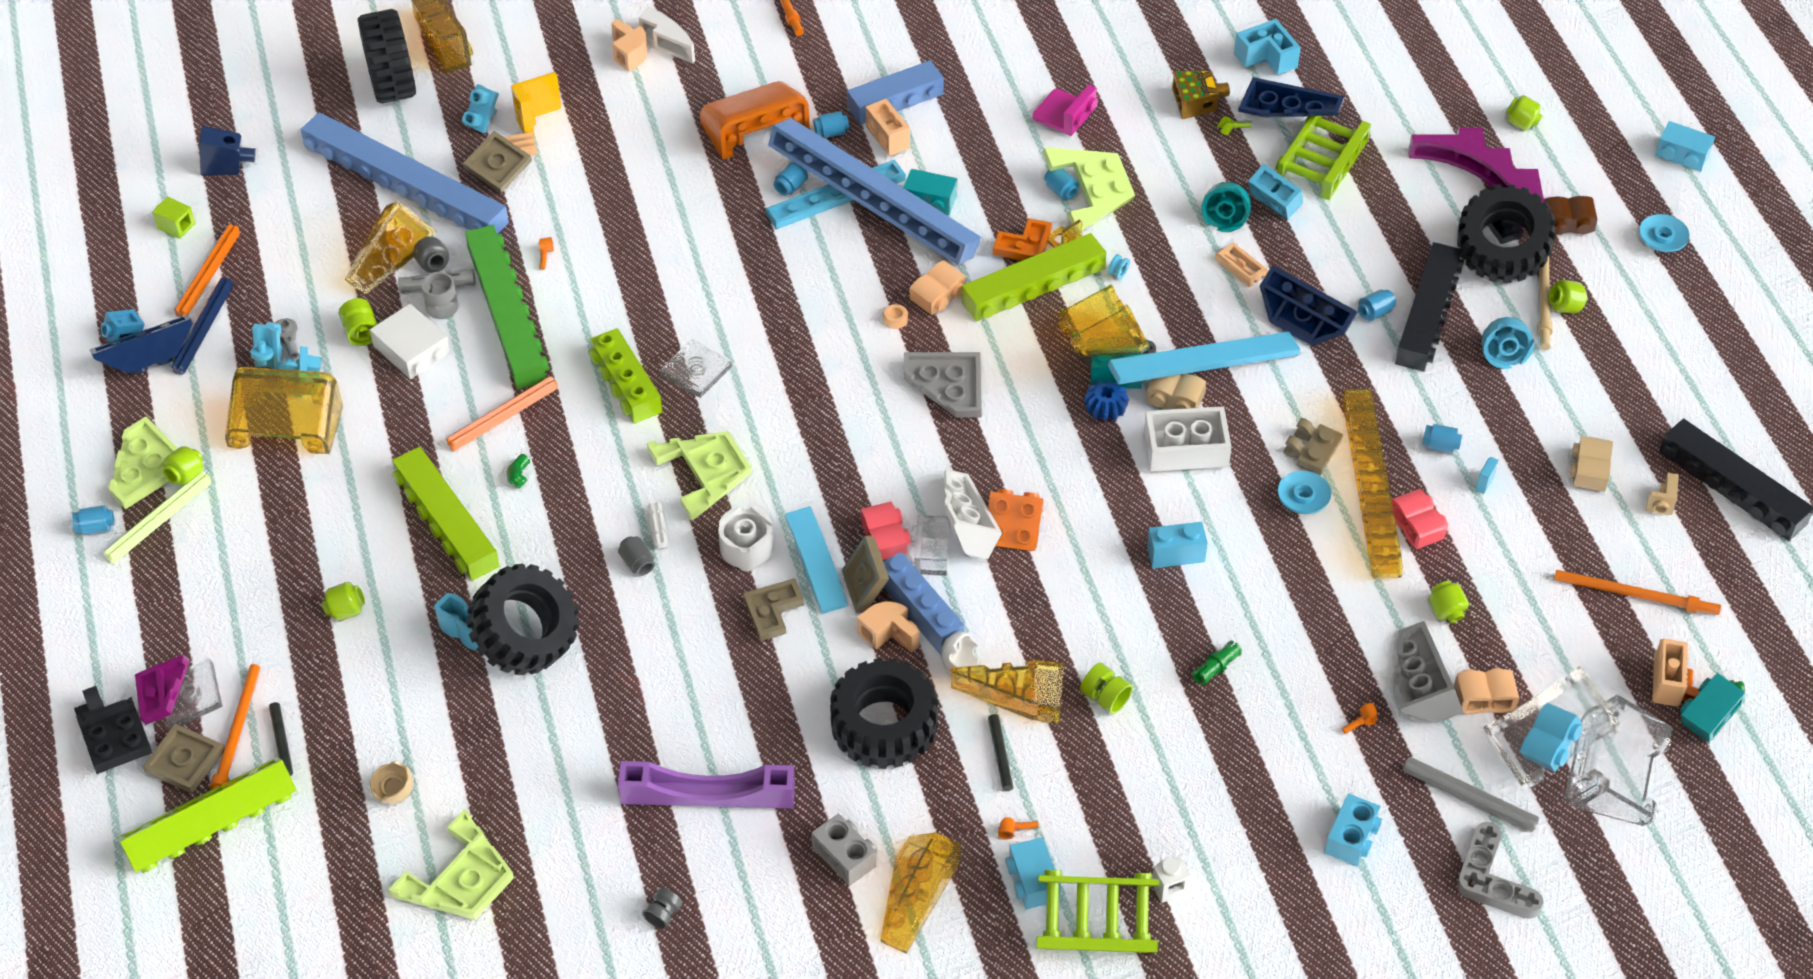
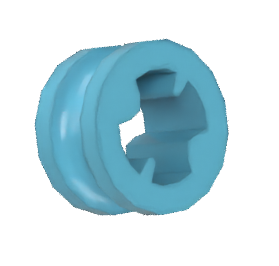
M1119 254L1115 255L1109 264L1108 274H1115L1117 279H1122L1129 268L1130 260L1127 258L1122 259V256Z

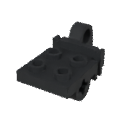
M96 686L82 690L86 704L75 707L74 711L96 774L152 754V749L132 697L104 707Z

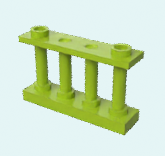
M1322 116L1307 117L1304 127L1284 157L1280 156L1277 160L1275 169L1283 177H1285L1287 172H1291L1320 183L1322 187L1321 197L1330 201L1369 141L1371 123L1362 121L1357 129L1354 128L1352 130L1322 119ZM1319 127L1349 139V142L1340 144L1316 135L1314 132ZM1307 142L1339 153V157L1331 159L1304 149ZM1297 157H1301L1330 169L1328 173L1321 174L1297 165L1294 162Z
M1044 870V875H1038V883H1047L1046 930H1043V936L1036 937V949L1136 953L1158 952V940H1151V934H1148L1149 887L1159 886V879H1152V874L1134 873V878L1062 876L1061 870ZM1059 884H1077L1076 931L1073 932V937H1061V931H1058ZM1089 885H1107L1106 933H1103V938H1091V932H1088ZM1119 886H1137L1136 934H1133V939H1121V933H1118Z

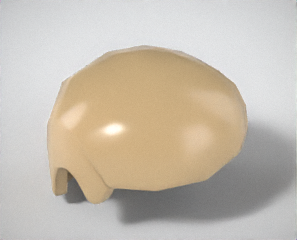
M397 761L380 766L373 772L370 780L372 795L378 801L387 805L402 803L410 796L414 787L411 771L406 765Z

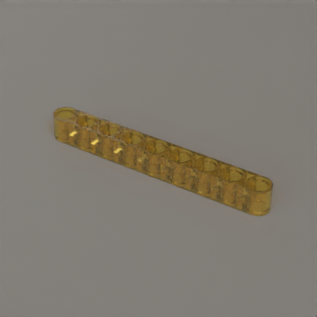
M1371 388L1344 389L1343 410L1372 577L1401 578L1403 572L1402 556Z

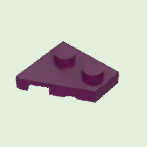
M184 654L135 674L140 720L145 725L172 714L189 665V659Z

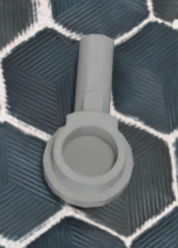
M280 319L275 322L281 325L280 341L285 344L289 357L297 359L299 352L294 340H296L298 326L292 319Z

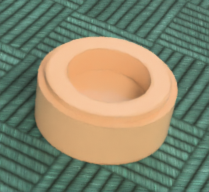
M889 305L883 311V322L892 329L902 328L908 322V311L902 305Z

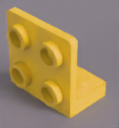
M555 72L511 85L515 119L523 134L533 132L534 135L533 125H536L535 117L561 109L558 78Z

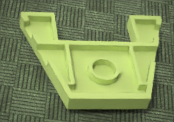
M1052 147L1044 148L1042 153L1049 171L1067 167L1074 168L1089 205L1087 208L1070 211L1068 215L1075 235L1080 234L1090 225L1099 222L1107 214L1113 213L1133 200L1135 193L1118 153Z
M729 431L695 435V439L681 441L680 438H673L668 443L657 444V441L647 443V450L657 466L683 456L702 486V489L680 497L681 505L690 520L696 519L752 474L750 464Z
M463 809L447 826V830L450 835L467 846L429 886L405 871L388 889L391 897L476 920L513 880L514 876L511 869L494 846H491L485 838L483 831L474 823L468 811Z

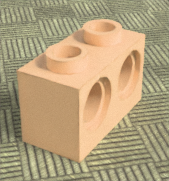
M887 98L866 106V128L888 156L910 148V127Z

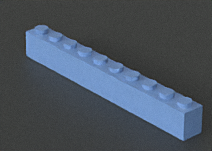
M320 112L300 129L303 144L308 150L315 151L326 159L341 164L344 168L360 174L365 179L378 183L383 188L396 192L399 196L415 202L420 207H425L435 212L440 217L453 221L460 227L474 230L494 225L498 234L509 223L505 205Z
M792 118L773 126L768 146L956 265H960L975 256L981 236Z

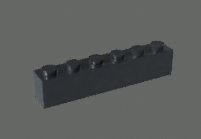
M1433 242L1398 346L1395 360L1396 365L1425 372L1427 363H1433L1436 348H1433V344H1439L1442 334L1439 326H1445L1448 312H1444L1445 308L1450 309L1454 296L1450 294V291H1456L1459 277H1456V274L1461 275L1465 260L1460 259L1462 249Z
M1683 418L1664 435L1659 452L1684 468L1688 473L1703 481L1711 489L1716 490L1729 499L1730 502L1742 508L1753 518L1768 526L1776 534L1791 541L1808 525L1813 514L1812 505Z

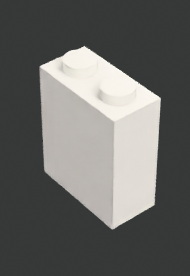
M408 304L370 329L373 346L410 380L451 353L448 336L412 304Z

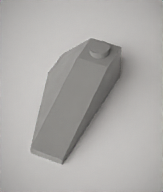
M1425 621L1399 630L1397 642L1398 665L1395 667L1397 678L1396 685H1394V694L1402 713L1436 723L1463 713L1454 686Z

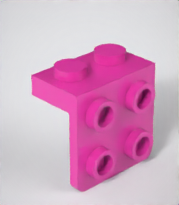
M1088 84L1078 97L1060 89H1053L1033 112L1032 118L1037 122L1072 136L1095 110L1098 103L1096 98L1097 88Z

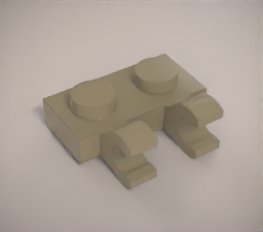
M1300 418L1296 425L1298 428L1294 433L1295 436H1289L1283 453L1297 458V466L1321 476L1341 443L1343 434L1322 424H1319L1316 429L1309 420ZM1300 439H1304L1309 442L1306 446H1304Z

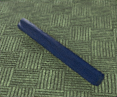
M222 277L219 279L181 347L178 356H176L171 365L172 371L175 374L183 375L188 369L233 287L230 278Z

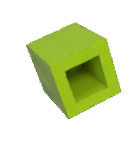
M168 196L152 211L157 229L179 239L196 224L191 207Z

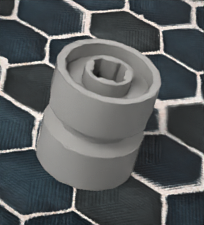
M433 272L424 277L421 282V288L428 315L435 319L452 317L458 310L457 294L452 276L445 272Z

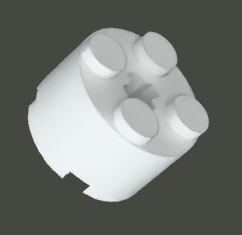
M736 507L726 512L720 519L718 529L720 553L727 563L747 572L770 558L774 551L770 517L763 510L756 507H750V509Z

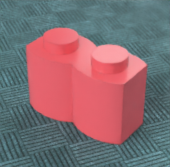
M1421 489L1392 499L1389 508L1390 514L1395 523L1403 529L1406 538L1415 549L1425 547L1445 538L1448 529L1447 520L1444 515L1434 509L1432 498Z
M891 501L862 508L861 523L865 535L875 537L882 560L889 559L900 552L907 554V545L911 544L908 530H903L901 526L903 519L900 509H895Z

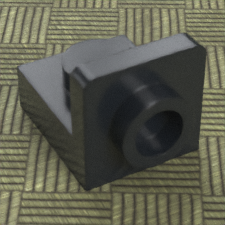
M1500 220L1488 225L1500 244L1523 237L1524 231L1516 222Z

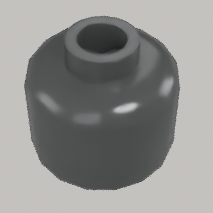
M429 236L422 238L415 244L413 257L421 269L433 273L445 268L449 261V252L439 239Z

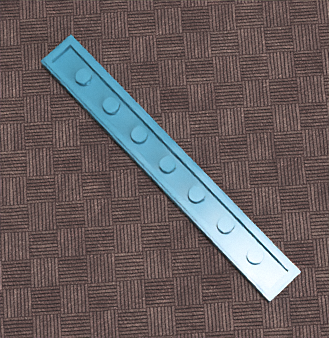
M1290 332L1112 359L1109 361L1108 367L1117 383L1125 384L1297 356L1300 352V347Z

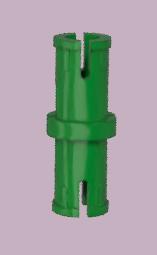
M1230 640L1222 649L1211 653L1207 657L1208 660L1192 672L1194 680L1204 686L1218 673L1222 674L1227 669L1226 666L1242 654L1240 645L1237 642L1234 644V641Z

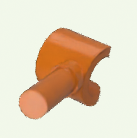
M552 237L539 240L540 270H545L547 252L554 251Z
M1687 669L1688 682L1686 685L1688 686L1682 699L1684 701L1690 698L1694 700L1699 694V688L1692 686L1693 669Z
M1373 703L1363 705L1359 709L1361 717L1342 727V731L1346 734L1360 725L1370 726L1375 724L1377 721V711Z
M1005 817L1001 820L998 827V837L1004 840L1012 839L1015 830L1035 829L1039 827L1038 821L1015 822L1014 819Z

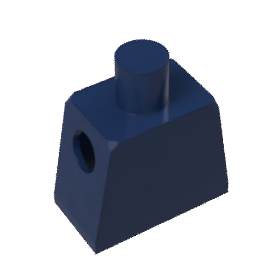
M202 126L199 140L200 175H237L240 173L241 162L255 163L256 148L242 147L241 134Z

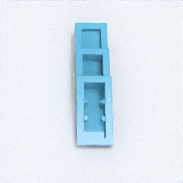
M811 506L785 513V520L793 536L795 549L804 567V575L821 613L824 614L847 607V600Z

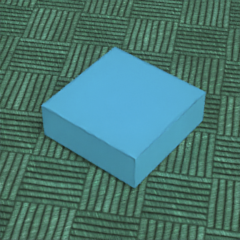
M1491 456L1487 459L1479 473L1476 491L1482 494L1486 493L1495 477L1498 459Z

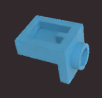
M134 309L106 312L104 322L101 324V333L108 342L118 340L122 334L143 331L145 323Z

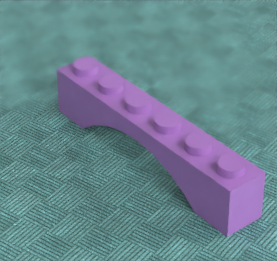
M621 761L618 781L621 804L793 809L795 793L794 765H763L754 770L737 774L706 776L673 771L651 762Z

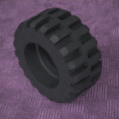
M387 9L360 15L357 18L376 101L383 104L412 98L416 94V86L398 11Z
M1501 184L1494 185L1493 190L1489 191L1488 188L1481 190L1479 197L1474 195L1469 200L1468 205L1464 206L1461 218L1459 219L1457 246L1462 249L1461 258L1463 260L1466 259L1465 265L1470 270L1475 268L1476 275L1481 278L1488 276L1489 281L1497 282V279L1504 280V283H1511L1512 279H1517L1519 282L1525 280L1527 274L1530 276L1535 275L1539 271V267H1544L1547 263L1548 256L1552 252L1555 237L1554 214L1550 213L1551 208L1548 203H1541L1542 197L1537 193L1530 194V189L1522 187V189L1515 188L1516 185L1508 184V187H1502ZM1508 220L1524 227L1530 237L1521 245L1501 247L1491 243L1484 236L1482 230L1493 222Z
M523 563L514 564L512 567L506 566L497 573H494L473 595V600L469 603L467 610L468 614H471L467 618V627L472 628L469 636L472 643H477V652L480 655L484 654L488 658L487 662L493 667L497 664L501 666L500 670L506 673L514 670L515 675L524 676L528 672L531 675L536 674L555 663L570 649V645L574 643L577 637L575 631L579 628L580 621L579 618L575 617L579 613L578 606L572 602L574 598L570 590L567 591L563 587L565 583L560 578L556 580L552 577L553 572L547 569L540 571L539 566L530 564L527 568H525ZM506 600L523 602L536 612L542 625L541 639L523 637L511 628L504 613V602Z
M882 658L873 659L871 663H867V661L859 663L858 668L854 669L852 667L844 673L845 678L841 677L838 679L830 697L831 729L833 738L837 741V746L844 753L848 751L850 759L855 762L859 759L862 761V765L867 767L878 765V769H887V766L894 765V768L903 766L905 761L911 763L917 760L918 753L922 755L929 749V744L934 741L936 729L938 728L937 693L934 692L935 687L931 680L926 679V674L920 669L915 671L914 665L904 662V664L898 663V659L890 658L889 661H882ZM878 702L895 703L909 712L904 719L888 725L871 723L865 720L859 713L867 706Z

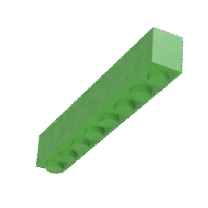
M494 225L466 231L468 251L516 389L534 386L546 378L545 372L549 371L546 356H540V353H543L539 338L534 339L533 335H536L533 320L528 321L527 317H530L527 303H521L523 294L520 285L515 286L514 282H517L514 268H509L508 266L511 265L508 251L502 250V248H505L502 234L496 233Z

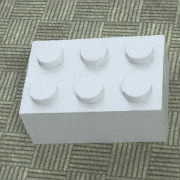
M1224 406L1146 411L1144 435L1150 471L1229 467L1231 441Z

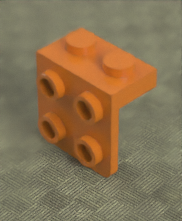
M997 489V492L990 491L988 510L1002 532L996 547L1026 551L1036 550L1041 515L1044 512L1045 504L1044 499L1039 498L1040 494L1024 492V495L1021 496L1014 495L1012 490Z

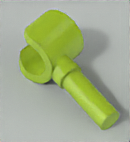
M1224 116L1217 127L1222 128L1220 131L1222 134L1229 135L1232 128H1251V122H1237Z

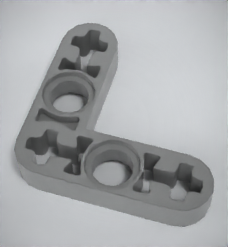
M1492 822L1480 823L1475 829L1457 882L1458 892L1468 899L1522 918L1532 919L1537 917L1543 906V897L1538 891L1489 874L1501 839V830ZM1485 833L1491 835L1487 847L1481 845ZM1482 855L1486 858L1487 863L1485 865H1477L1472 861L1471 857ZM1469 880L1475 881L1473 887L1467 886ZM1485 884L1488 885L1486 893L1482 892ZM1501 888L1507 892L1508 897L1499 899L1493 895L1492 890ZM1514 894L1518 895L1515 903L1512 902ZM1526 900L1532 901L1531 908L1525 906Z

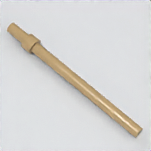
M1549 256L1544 267H1539L1540 321L1537 323V334L1540 336V348L1542 350L1550 349V335L1553 333V323L1550 321V303L1548 300L1550 290Z

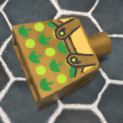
M1173 71L1172 91L1181 119L1215 112L1218 108V99L1230 96L1228 82L1216 84L1210 71Z

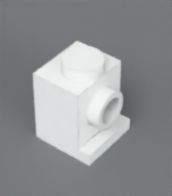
M1181 856L1164 859L1153 868L1152 879H1159V886L1153 888L1161 903L1188 894L1191 875ZM1177 884L1176 887L1169 889V886Z

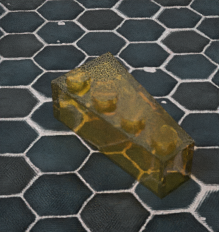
M411 0L414 18L445 74L472 66L470 56L473 55V50L467 40L466 30L449 9L446 0Z

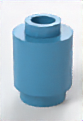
M841 111L818 115V118H813L814 131L822 138L845 135L846 129H849L848 117L843 115Z
M790 162L775 177L773 182L775 190L782 196L793 194L807 181V170L795 162Z
M1064 168L1054 171L1048 170L1046 172L1044 180L1047 187L1061 200L1072 199L1077 195L1079 182Z
M1387 289L1373 292L1359 300L1358 313L1367 321H1373L1390 313L1396 306L1395 296Z
M1433 423V426L1426 425L1422 445L1428 446L1430 450L1453 454L1454 449L1459 450L1462 434H1457L1458 428Z
M106 505L79 509V512H73L72 514L76 534L88 535L107 532L111 530V525H115L113 510H108Z

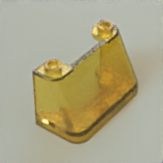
M1112 284L1058 313L1061 321L1057 323L1064 336L1067 334L1071 336L1072 339L1069 341L1076 354L1080 352L1083 356L1138 354L1150 349L1128 304L1123 305Z
M240 367L236 369L232 379L225 432L227 447L236 449L246 448L251 444L252 436L301 439L303 447L312 454H330L343 410L336 378L328 373L254 367Z

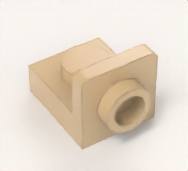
M1668 473L1665 483H1660L1658 492L1651 491L1649 493L1645 509L1647 512L1665 515L1673 514L1677 501L1679 474Z

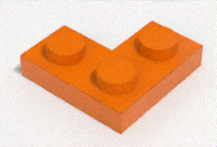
M1028 218L1023 235L998 231L993 246V255L1023 261L1045 252L1052 231V223Z

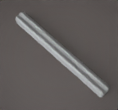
M1408 757L1404 763L1403 771L1519 827L1533 832L1538 825V816L1413 757Z

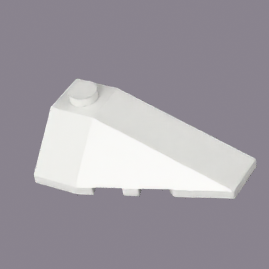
M945 469V512L956 538L967 556L989 559L1002 532L969 474Z

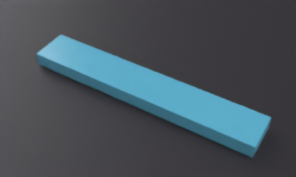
M895 159L872 168L896 184L906 181V174ZM828 184L767 207L765 211L767 217L777 230L853 201V199Z

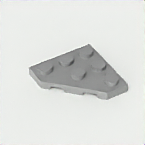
M904 352L905 380L956 418H982L980 352Z

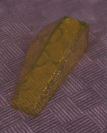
M397 201L386 205L370 230L345 281L363 295L367 294L413 258V249L419 240L424 237H433L436 231Z
M1034 660L1027 661V666L1013 667L1011 663H1002L1001 668L989 669L985 665L953 667L951 669V688L1030 720H1037L1043 723H1059L1065 663Z
M936 832L912 835L907 838L895 858L880 938L881 943L905 954L908 953L961 862L960 843Z

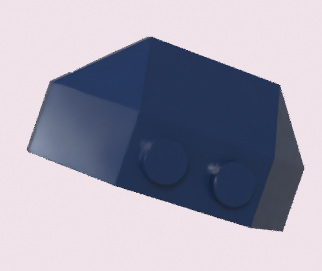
M1273 264L1259 285L1269 322L1286 332H1290L1291 335L1311 346L1344 335L1358 314V311Z
M186 314L89 349L92 357L99 362L128 374L132 372L133 374H140L147 371L148 366L156 363L159 366L170 363L173 357L178 356L193 322L190 316Z

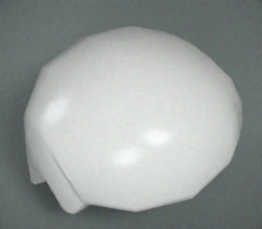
M961 631L953 633L944 641L941 650V660L944 667L954 674L966 677L971 675L979 664V658L974 654V648L978 644L971 638L969 633Z

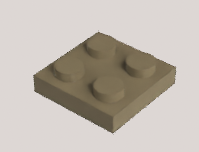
M493 131L463 162V167L502 194L532 162V157L496 131Z
M864 536L841 570L855 612L863 613L870 607L889 580L888 572L885 569L875 537Z
M174 724L142 768L144 773L193 794L223 753L224 746L222 743Z

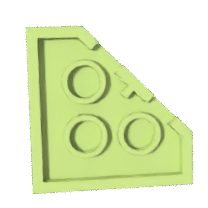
M147 417L142 418L124 430L121 450H118L114 465L115 473L108 487L110 494L125 510L169 482L163 474V462L168 455L178 449Z

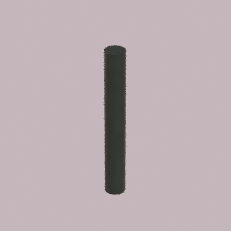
M273 702L269 705L278 757L283 760L289 775L292 776L293 768L280 703Z
M992 714L988 716L1002 790L1007 792L1013 790L1014 787L999 715Z

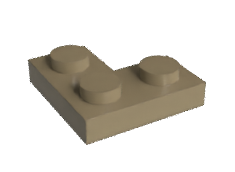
M795 578L743 593V600L760 641L786 634V626L780 612L804 605V599Z

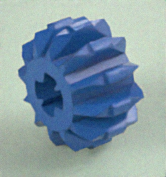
M1109 379L1104 383L1097 380L1095 385H1089L1084 399L1087 413L1093 414L1095 420L1103 418L1104 422L1109 418L1116 422L1118 416H1124L1129 402L1126 388L1120 387L1117 382L1110 383Z

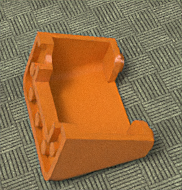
M783 81L772 82L708 103L700 111V124L722 160L734 156L732 149L737 143L739 145L744 144L743 135L774 126L789 118L810 130L809 104L801 93Z

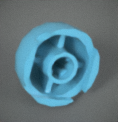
M1501 317L1490 322L1481 338L1482 351L1488 362L1502 369L1512 368L1510 365L1525 363L1532 355L1535 347L1533 335L1527 325L1518 318Z

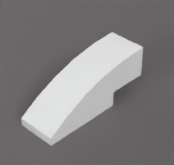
M648 7L638 17L639 26H642L645 30L646 37L653 40L654 48L693 64L695 62L692 40L671 18L651 7Z

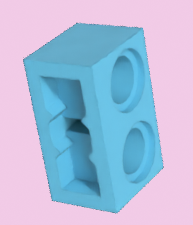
M1265 164L1248 181L1250 194L1286 220H1289L1303 204L1302 190Z
M1347 793L1327 838L1324 853L1358 866L1361 857L1367 858L1373 843V841L1369 840L1371 834L1377 835L1383 820L1378 817L1381 806Z

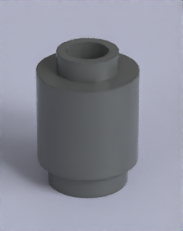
M629 536L621 541L618 554L632 573L637 574V576H645L654 569V556L640 537Z

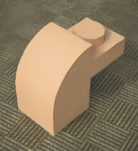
M617 19L611 23L613 41H615L612 43L614 61L630 72L641 65L647 58L646 32L642 26H638L633 30L630 25H626Z
M896 602L877 603L857 617V634L875 649H878L891 637L911 653L919 647V629L915 623L908 621V608Z

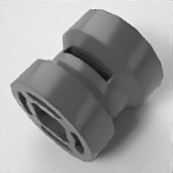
M660 887L653 895V902L648 903L643 909L642 916L652 926L666 929L672 921V914L677 913L683 904L674 892Z

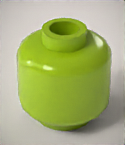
M1525 95L1519 98L1514 97L1505 112L1508 115L1507 121L1523 131L1528 130L1531 126L1536 128L1543 116L1539 113L1541 105Z
M1560 280L1550 288L1548 300L1555 311L1575 314L1580 312L1586 304L1587 293L1582 283Z
M181 446L164 459L163 474L172 484L187 485L203 472V457L196 449Z
M1445 581L1431 589L1428 602L1438 620H1449L1450 623H1455L1465 617L1464 612L1469 607V601L1459 584Z
M344 582L328 588L325 592V600L322 601L325 614L327 616L332 615L336 621H344L359 615L362 612V606L365 605V597L361 588L358 585L354 586L351 582Z

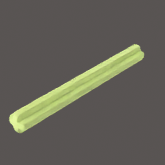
M202 472L189 484L182 486L104 551L107 560L115 563L210 485V477L205 472Z

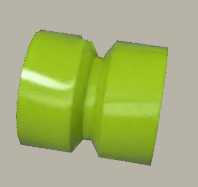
M354 298L343 303L339 308L338 314L345 328L348 341L355 346L371 344L370 329L376 326L377 322L370 303L361 298Z
M1101 662L1094 665L1085 675L1080 691L1092 701L1098 700L1099 706L1110 714H1115L1129 700L1133 692V685L1121 676L1115 677V672Z

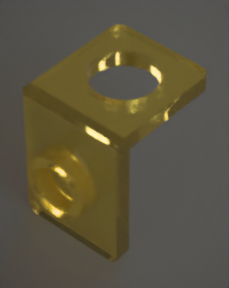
M1079 219L1066 228L1063 226L1051 232L1048 243L1055 248L1082 237L1083 222ZM1062 235L1061 243H1057L1054 238Z

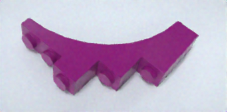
M1458 128L1457 134H1411L1408 149L1409 158L1432 160L1458 167L1479 177L1492 188L1494 185L1500 184L1502 187H1508V184L1516 185L1515 188L1518 189L1525 187L1530 189V194L1537 193L1542 197L1541 203L1544 202L1538 169H1514L1510 148H1486L1482 128Z

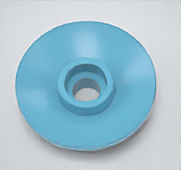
M1665 214L1647 217L1642 221L1639 228L1642 241L1649 247L1662 252H1674L1684 248L1690 237L1687 226L1681 220Z
M1295 471L1289 473L1280 481L1278 497L1281 503L1293 512L1314 514L1322 511L1329 504L1331 488L1328 482L1316 473Z

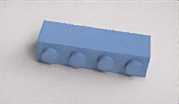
M929 60L847 90V108L857 122L862 125L866 123V106L887 98L895 110L900 111L943 95L944 77L932 61Z
M900 552L883 561L889 577L883 588L896 603L908 608V618L916 624L919 631L941 656L944 641L955 632H964V623L908 558Z

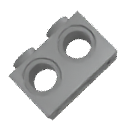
M839 813L812 832V848L849 886L876 867L877 850L874 844L869 839L864 840L858 833L854 823L850 820L846 821ZM834 837H841V839H839V840H834V839H832V838H834ZM853 856H859V857H861V858H859V859H852L851 857H853Z

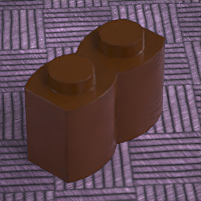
M1554 196L1544 199V202H1547L1551 208L1550 213L1554 214L1556 235L1568 232L1587 234L1595 231L1598 219L1592 197L1575 196L1566 198Z

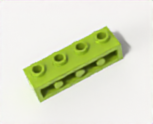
M615 328L590 338L591 349L588 350L590 359L593 364H598L602 379L604 381L608 380L613 397L615 399L619 398L624 415H629L635 424L661 414V396L620 330Z

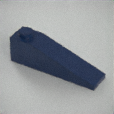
M1252 77L1238 112L1264 118L1338 116L1345 96Z

